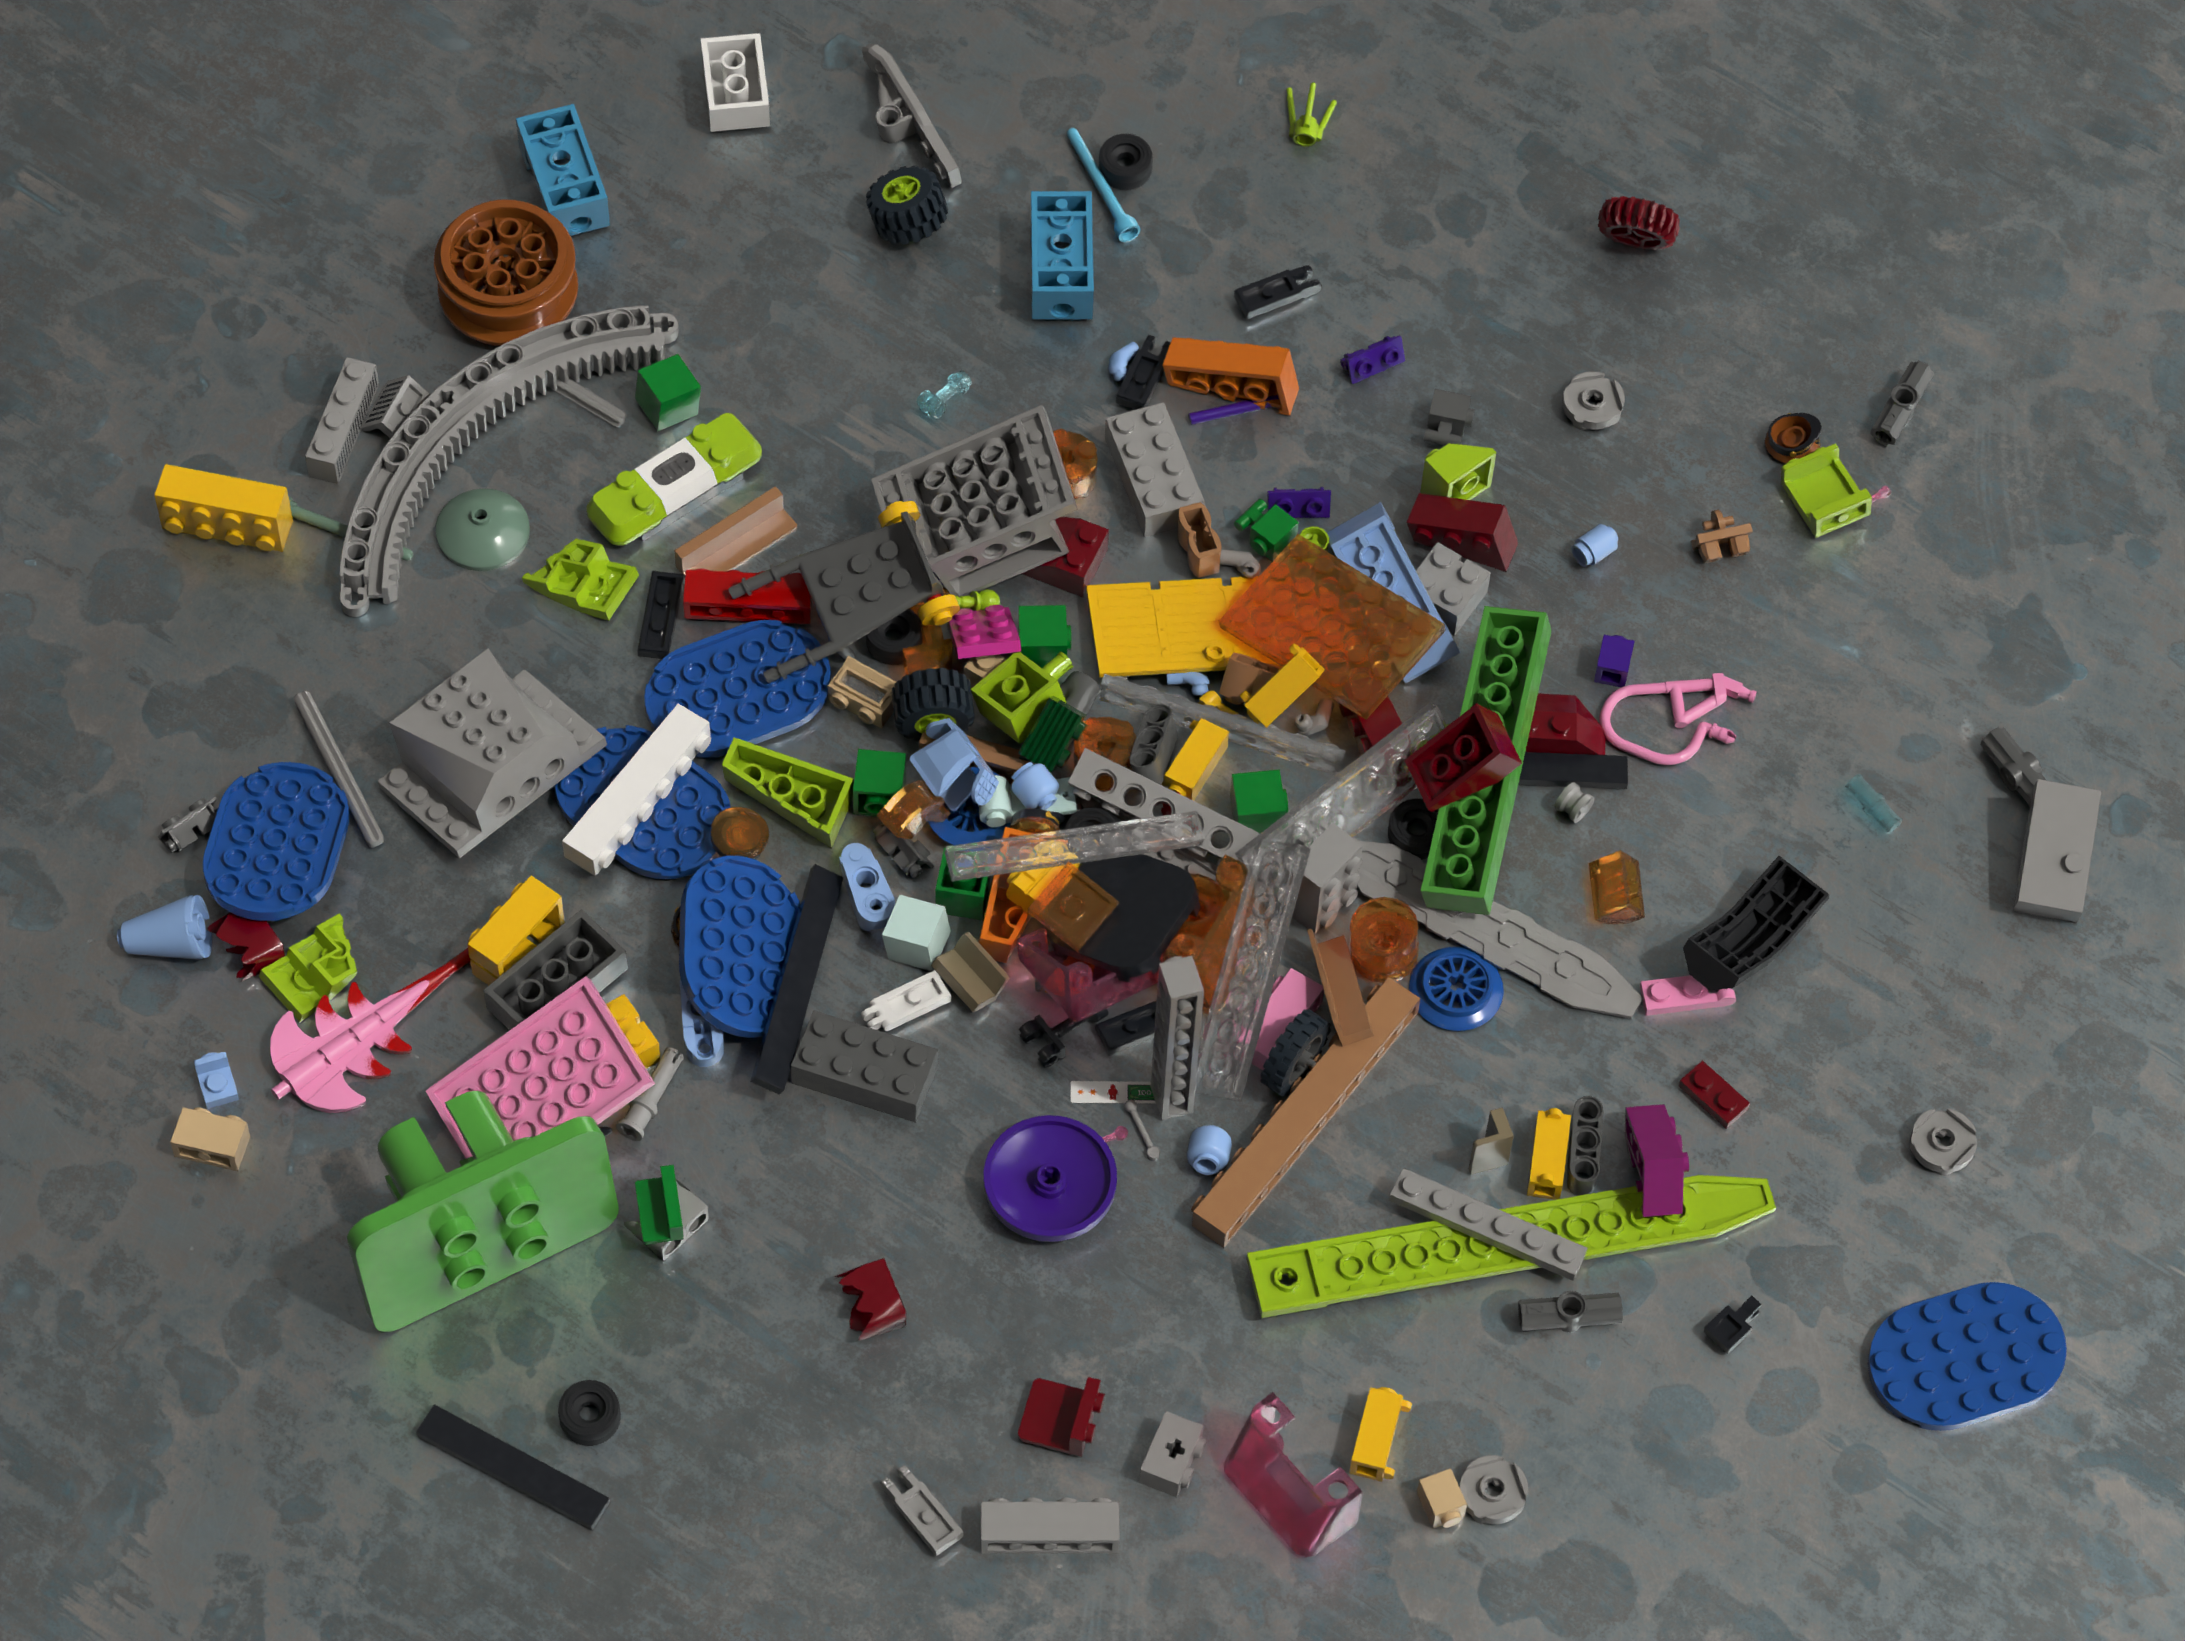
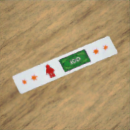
M1071 1081V1103L1125 1104L1128 1100H1134L1137 1104H1156L1150 1087L1151 1082Z

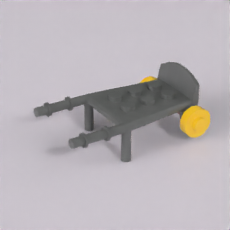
M897 501L888 505L886 510L878 516V521L881 525L880 529L801 554L777 566L772 564L770 565L771 569L747 580L744 577L741 579L742 582L728 588L732 598L736 599L745 594L750 596L753 590L775 580L780 582L781 577L796 570H800L829 642L812 650L807 648L805 649L806 653L782 664L780 661L776 662L777 666L763 672L768 683L780 678L785 680L788 678V674L810 664L815 666L816 661L836 652L844 660H846L847 656L854 658L855 653L849 647L850 644L919 602L925 603L917 611L923 625H943L952 620V616L960 611L956 596L943 594L942 583L935 577L918 540L915 521L919 519L920 512L914 501Z

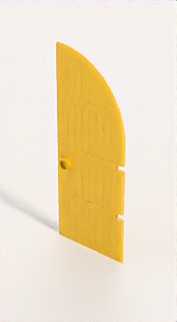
M1244 576L1230 577L1231 585L1223 586L1221 578L1159 581V589L1151 590L1150 582L1086 585L1099 678L1226 670L1229 658L1233 653L1243 654L1263 663L1282 667L1294 656L1289 650L1293 643L1300 648L1303 647L1320 665L1381 662L1385 660L1381 643L1363 615L1340 596L1307 581L1282 576H1256L1254 578Z

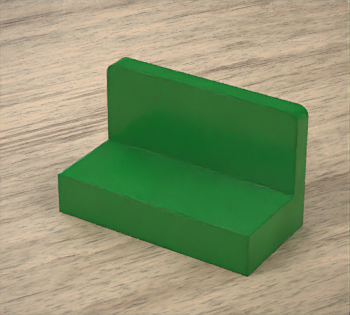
M674 1165L660 1166L661 1177L637 1180L635 1182L643 1243L646 1245L684 1239Z

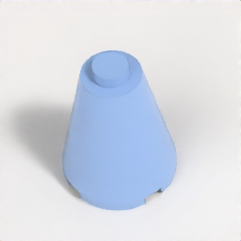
M189 895L124 921L121 929L117 931L119 947L121 949L124 948L127 954L198 960L207 958L212 951V932L206 930L204 921L210 919L207 906L200 895Z

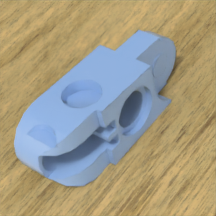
M851 843L842 850L839 864L854 915L862 930L883 929L886 927L893 911L895 899L877 859H874L870 848L867 849L866 846L860 843ZM864 883H868V884H871L872 886L867 887V888H864V887H861L860 885H861V884H864ZM874 905L880 906L881 909L874 910Z
M680 980L684 1046L687 1059L699 1067L715 1065L724 1054L723 1031L717 1029L702 1016L694 1015L697 1011L686 996ZM702 1044H708L711 1050L708 1053H701L698 1048Z

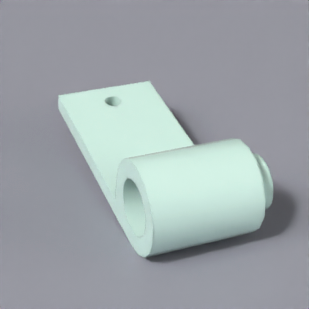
M997 775L995 777L998 779L999 784L992 798L987 804L978 805L981 822L990 827H1000L1006 823H1011L1014 813L1026 809L1013 793L1008 780ZM1070 777L1056 779L1059 783V789L1055 794L1057 800L1046 811L1059 812L1063 815L1077 812L1076 795L1072 793L1074 787L1068 784ZM1023 817L1015 820V822L1040 819L1041 817Z

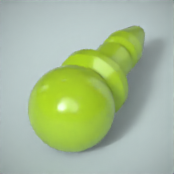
M990 589L982 590L979 593L972 591L970 596H956L960 608H970L973 611L985 610L986 607L991 605H1000L998 594Z

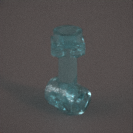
M960 370L956 374H951L948 377L949 384L935 395L929 390L923 391L917 399L920 411L927 416L931 415L935 419L940 418L947 409V405L944 402L956 393L960 395L969 391V387L972 385L970 377Z

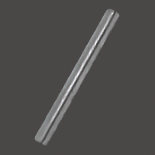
M308 691L296 694L294 696L295 704L336 785L341 791L344 790L349 810L368 847L374 848L377 845H381L384 842L383 834L312 695Z

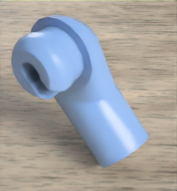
M1135 342L1129 343L1111 355L1108 371L1109 374H1113L1115 381L1124 380L1128 372L1126 368L1127 362L1134 359L1139 349Z

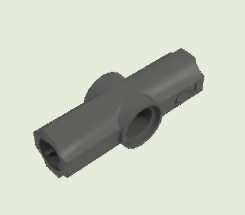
M1921 361L1910 362L1899 383L1892 389L1888 402L1871 429L1870 434L1874 436L1876 442L1885 446L1896 443L1906 423L1912 419L1917 404L1934 376V372L1929 368L1928 364Z
M1997 727L1982 739L1980 745L1999 767V774L2005 786L2011 791L2017 790L2030 806L2032 789L2037 779L2046 780L2042 775L2041 765L2031 752H2023L2004 727Z
M1576 1291L1564 1292L1559 1297L1519 1300V1326L1521 1331L1559 1328L1564 1332H1574L1581 1328V1326L1619 1324L1623 1320L1622 1300L1619 1292L1581 1295ZM1572 1308L1578 1314L1568 1315L1563 1309Z

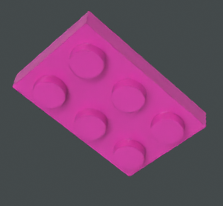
M991 605L986 607L985 610L979 611L960 609L957 614L952 616V620L947 622L958 659L1021 652L1020 638L1009 607Z

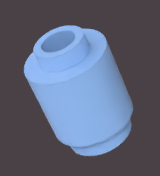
M1598 524L1575 540V544L1571 547L1572 555L1581 566H1593L1617 550L1618 535L1612 527Z

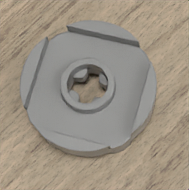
M1584 372L1571 379V383L1564 390L1562 405L1565 414L1572 420L1575 428L1580 430L1603 429L1619 422L1624 407L1625 395L1621 385L1613 379L1612 382L1604 378L1605 374L1600 372ZM1590 396H1594L1595 400H1601V402L1593 405L1588 403Z
M1947 1109L1946 1111L1928 1110L1919 1116L1914 1123L1909 1148L1923 1166L1936 1171L1940 1175L1947 1176L1954 1171L1963 1169L1972 1160L1977 1149L1976 1130L1973 1123L1959 1111ZM1938 1135L1941 1138L1946 1135L1949 1136L1950 1146L1938 1144L1936 1136Z
M1487 1455L1477 1458L1468 1465L1461 1477L1459 1487L1467 1503L1466 1512L1471 1515L1476 1523H1505L1523 1511L1528 1493L1526 1476L1515 1463L1512 1465L1510 1462L1504 1461V1457ZM1489 1483H1493L1495 1487H1501L1503 1490L1496 1497L1485 1492L1488 1489Z

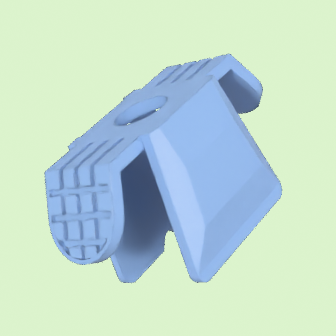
M950 718L928 724L926 726V734L928 737L936 740L912 754L910 761L931 792L936 797L941 796L952 811L958 810L970 795L974 803L978 805L987 804L992 798L999 781L976 747L971 743L964 731ZM973 761L980 770L976 775L969 766Z

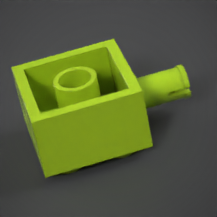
M1015 652L971 688V692L980 714L1021 744L1030 733L1049 697L1055 696L1066 703L1058 679L1071 670L1073 665L1068 656L1063 652H1059L1056 657L1042 668L1021 652Z

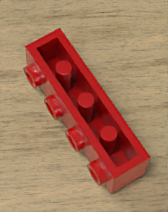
M704 568L686 570L683 598L684 618L730 621L777 620L782 621V623L810 624L812 598L801 573L788 574L781 577L780 582L775 580L753 590L750 596L745 594L733 599L728 588L742 582L741 579L744 577L747 580L762 572L748 573L738 570L710 571Z

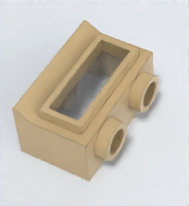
M847 656L843 666L828 685V700L835 707L841 710L846 709L856 714L864 723L874 724L882 729L894 712L892 688L895 687L896 681Z

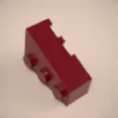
M1419 493L1406 522L1414 542L1432 548L1438 542L1458 553L1462 558L1507 572L1518 545L1506 506L1502 504Z
M1376 676L1342 685L1343 698L1339 699L1340 712L1343 717H1347L1350 732L1355 739L1374 792L1411 783L1410 771L1404 761L1410 756L1409 735L1379 677Z

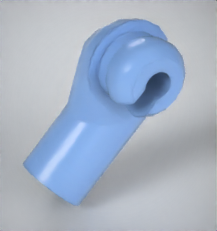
M1199 672L1166 674L1167 685L1190 684L1192 685L1193 695H1204L1209 691L1208 684L1210 682L1208 677Z

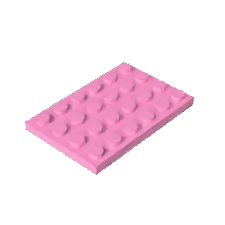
M585 976L425 1092L467 1159L473 1155L445 1104L446 1101L470 1091L486 1093L512 1139L515 1141L524 1137H535L570 1119L581 1116L593 1118L598 1125L655 1085L591 979Z

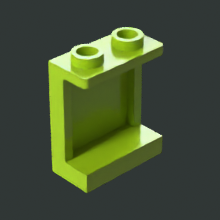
M1837 444L1820 447L1813 453L1799 459H1792L1781 467V485L1815 538L1871 515L1872 496L1866 488L1859 490L1839 458V447Z

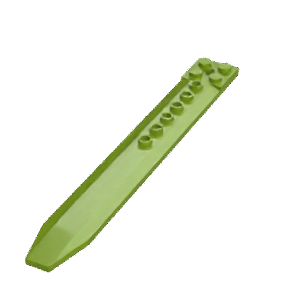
M1696 1175L1684 1178L1683 1214L1643 1217L1641 1210L1643 1192H1637L1636 1186L1499 1210L1587 1247L1588 1249L1583 1259L1587 1260L1714 1238L1775 1212L1776 1206L1766 1178ZM1437 1221L1248 1252L1246 1257L1261 1318L1327 1307L1328 1304L1541 1268ZM1282 1274H1288L1289 1278H1295L1296 1280L1291 1286H1285L1279 1282L1282 1279Z

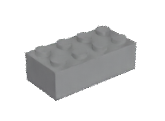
M1165 403L1105 418V441L1144 538L1178 529L1179 508L1199 502L1205 505V501Z

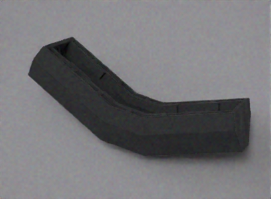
M1778 855L1725 915L1688 938L1683 951L1689 975L1709 990L1736 987L1769 965L1829 899V894Z

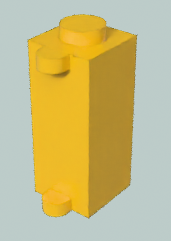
M1295 643L1289 647L1290 652L1294 656L1253 695L1246 690L1240 694L1241 699L1245 702L1244 706L1248 709L1247 714L1257 724L1262 723L1266 728L1308 689L1325 670L1303 647L1300 648Z
M1203 718L1199 721L1193 720L1189 725L1192 733L1164 775V781L1161 784L1193 801L1228 748L1229 740L1228 730Z
M1560 1109L1538 1110L1526 1196L1553 1200L1560 1199L1571 1115L1563 1114Z
M1370 1387L1349 1474L1381 1482L1383 1478H1394L1395 1470L1386 1467L1400 1411L1410 1412L1412 1403L1403 1400V1395L1397 1394L1393 1389Z

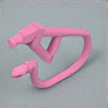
M1714 673L1712 678L1627 685L1615 690L1606 699L1600 711L1599 723L1604 730L1605 738L1616 748L1655 764L1676 765L1689 760L1696 754L1706 734L1709 735V738H1716L1726 744L1734 743L1736 735L1732 730L1722 728L1716 723L1710 724L1703 721L1699 723L1689 745L1685 749L1674 754H1660L1629 742L1615 733L1611 726L1610 718L1615 705L1620 700L1633 695L1670 694L1674 725L1676 728H1684L1725 703L1727 696L1738 699V697L1747 699L1748 702L1753 703L1757 691L1747 689L1743 686V683L1728 678L1723 673ZM1712 691V696L1685 711L1682 693Z

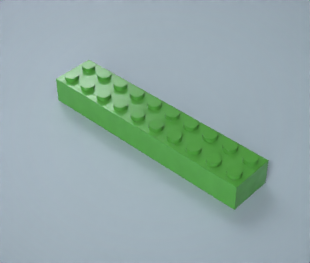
M1484 606L1460 716L1476 703L1497 713L1522 764L1498 783L1439 808L1421 887V893L1427 908L1490 915L1552 632L1547 612Z

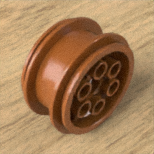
M518 200L489 201L476 205L462 213L444 230L438 240L434 253V270L438 281V298L447 319L466 336L493 346H501L541 327L564 321L572 311L578 294L575 248L570 234L564 225L549 212L533 204ZM552 267L553 269L550 271L542 268ZM482 285H484V287H483V289L481 290V292L476 291L478 288H480Z

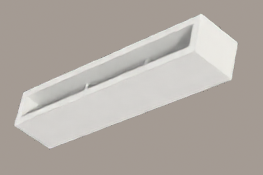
M678 703L562 840L564 857L594 876L602 868H607L613 861L618 848L622 844L626 845L631 840L638 824L641 821L645 822L648 820L654 810V805L659 799H664L668 796L674 781L679 775L684 776L690 769L695 756L699 752L703 753L708 748L711 742L709 722Z

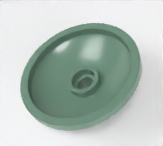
M474 489L457 495L443 507L436 521V538L442 553L457 566L474 571L494 570L509 564L522 553L530 534L529 519L523 506L511 495L494 489ZM478 517H486L482 520L476 519Z

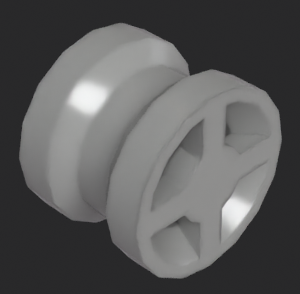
M1572 782L1559 795L1554 807L1560 812H1567L1570 820L1577 823L1590 810L1595 798L1589 793H1582L1580 787L1575 782Z

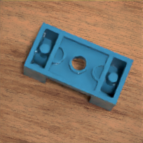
M570 104L516 118L519 149L526 169H532L541 194L543 210L556 217L567 229L570 236L610 226L608 198L575 105ZM564 158L570 160L565 165L554 163V161Z
M1031 191L1032 319H1093L1092 191ZM1056 242H1068L1070 246L1061 249L1054 244Z

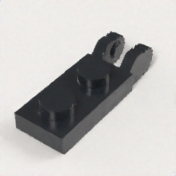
M1306 265L1291 271L1288 269L1240 287L1234 291V298L1248 320L1302 298L1306 299L1312 295L1314 296L1320 292L1322 285L1319 280L1315 279L1302 283L1309 280L1314 273L1311 266Z
M1147 336L1141 350L1138 349L1116 395L1117 404L1135 410L1148 406L1164 372L1163 362L1171 342L1166 341L1163 344L1158 356L1151 353L1155 346V336Z

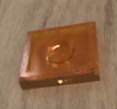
M1068 862L1030 905L1027 912L1078 953L1116 909L1119 901Z

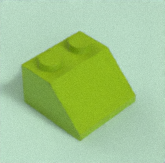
M1448 443L1441 449L1432 450L1424 460L1420 493L1465 500L1473 499L1491 486L1497 452L1493 448L1451 443Z

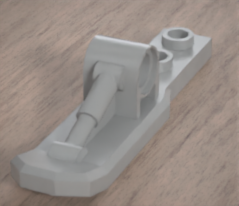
M868 44L862 47L864 61L877 74L879 109L876 112V121L880 137L885 142L895 143L917 133L922 140L920 145L927 158L932 156L936 162L933 165L938 177L941 180L946 179L951 188L961 184L958 165L932 125L925 109L891 54L878 44Z

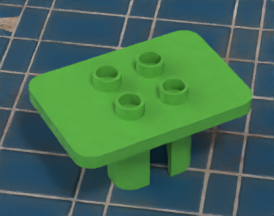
M482 1091L463 1093L446 1101L445 1104L473 1156L459 1161L461 1167L448 1173L444 1170L415 1117L389 1129L379 1140L377 1148L380 1160L388 1172V1175L385 1176L387 1186L396 1203L361 1219L351 1228L347 1236V1243L366 1311L376 1329L390 1332L403 1328L588 1239L609 1227L617 1218L619 1207L606 1140L596 1121L588 1116L576 1117L535 1137H524L514 1141L486 1093Z

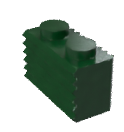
M1055 696L1049 697L1018 753L1036 764L1041 763L1045 765L1049 772H1053L1057 767L1062 769L1072 753L1067 750L1073 739L1078 741L1087 727V724L1083 723L1086 714Z

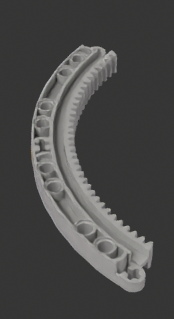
M648 305L616 308L580 315L541 327L497 347L467 365L438 387L399 427L383 448L364 481L350 516L340 562V602L342 611L350 617H359L368 611L370 598H383L384 604H390L398 600V579H400L399 569L402 567L403 547H407L406 538L410 537L409 528L414 527L413 518L418 517V508L423 507V498L429 497L428 489H434V480H440V471H447V462L453 463L455 461L454 453L461 454L462 445L467 447L470 445V437L475 439L479 437L478 429L484 432L487 431V422L495 425L496 415L502 418L506 417V408L514 412L516 410V402L522 406L526 405V396L535 400L536 391L546 395L547 386L554 391L557 390V379L568 384V378L579 382L580 374L590 379L591 371H595L599 376H602L603 368H607L610 373H614L615 366H619L622 371H626L627 364H631L634 370H637L641 362L646 367L651 365V362L655 361L656 363L664 360L665 344L672 343L678 337L679 328L675 316L670 313L649 314ZM650 325L654 326V333H651ZM662 325H668V332H662ZM422 433V435L415 436L414 434ZM401 460L399 463H394L393 461ZM370 525L368 528H361V526ZM355 557H362L360 560H353ZM352 592H358L359 600L357 605H351Z

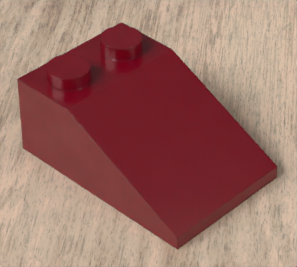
M1059 517L1055 521L1069 552L1021 574L1083 598L1086 593V585H1090L1108 551L1109 529L1080 518Z
M1477 703L1404 760L1427 809L1431 812L1498 783L1522 764L1499 715Z

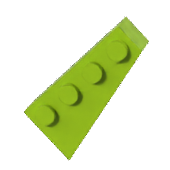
M734 737L722 763L724 779L832 849L853 800L854 779Z

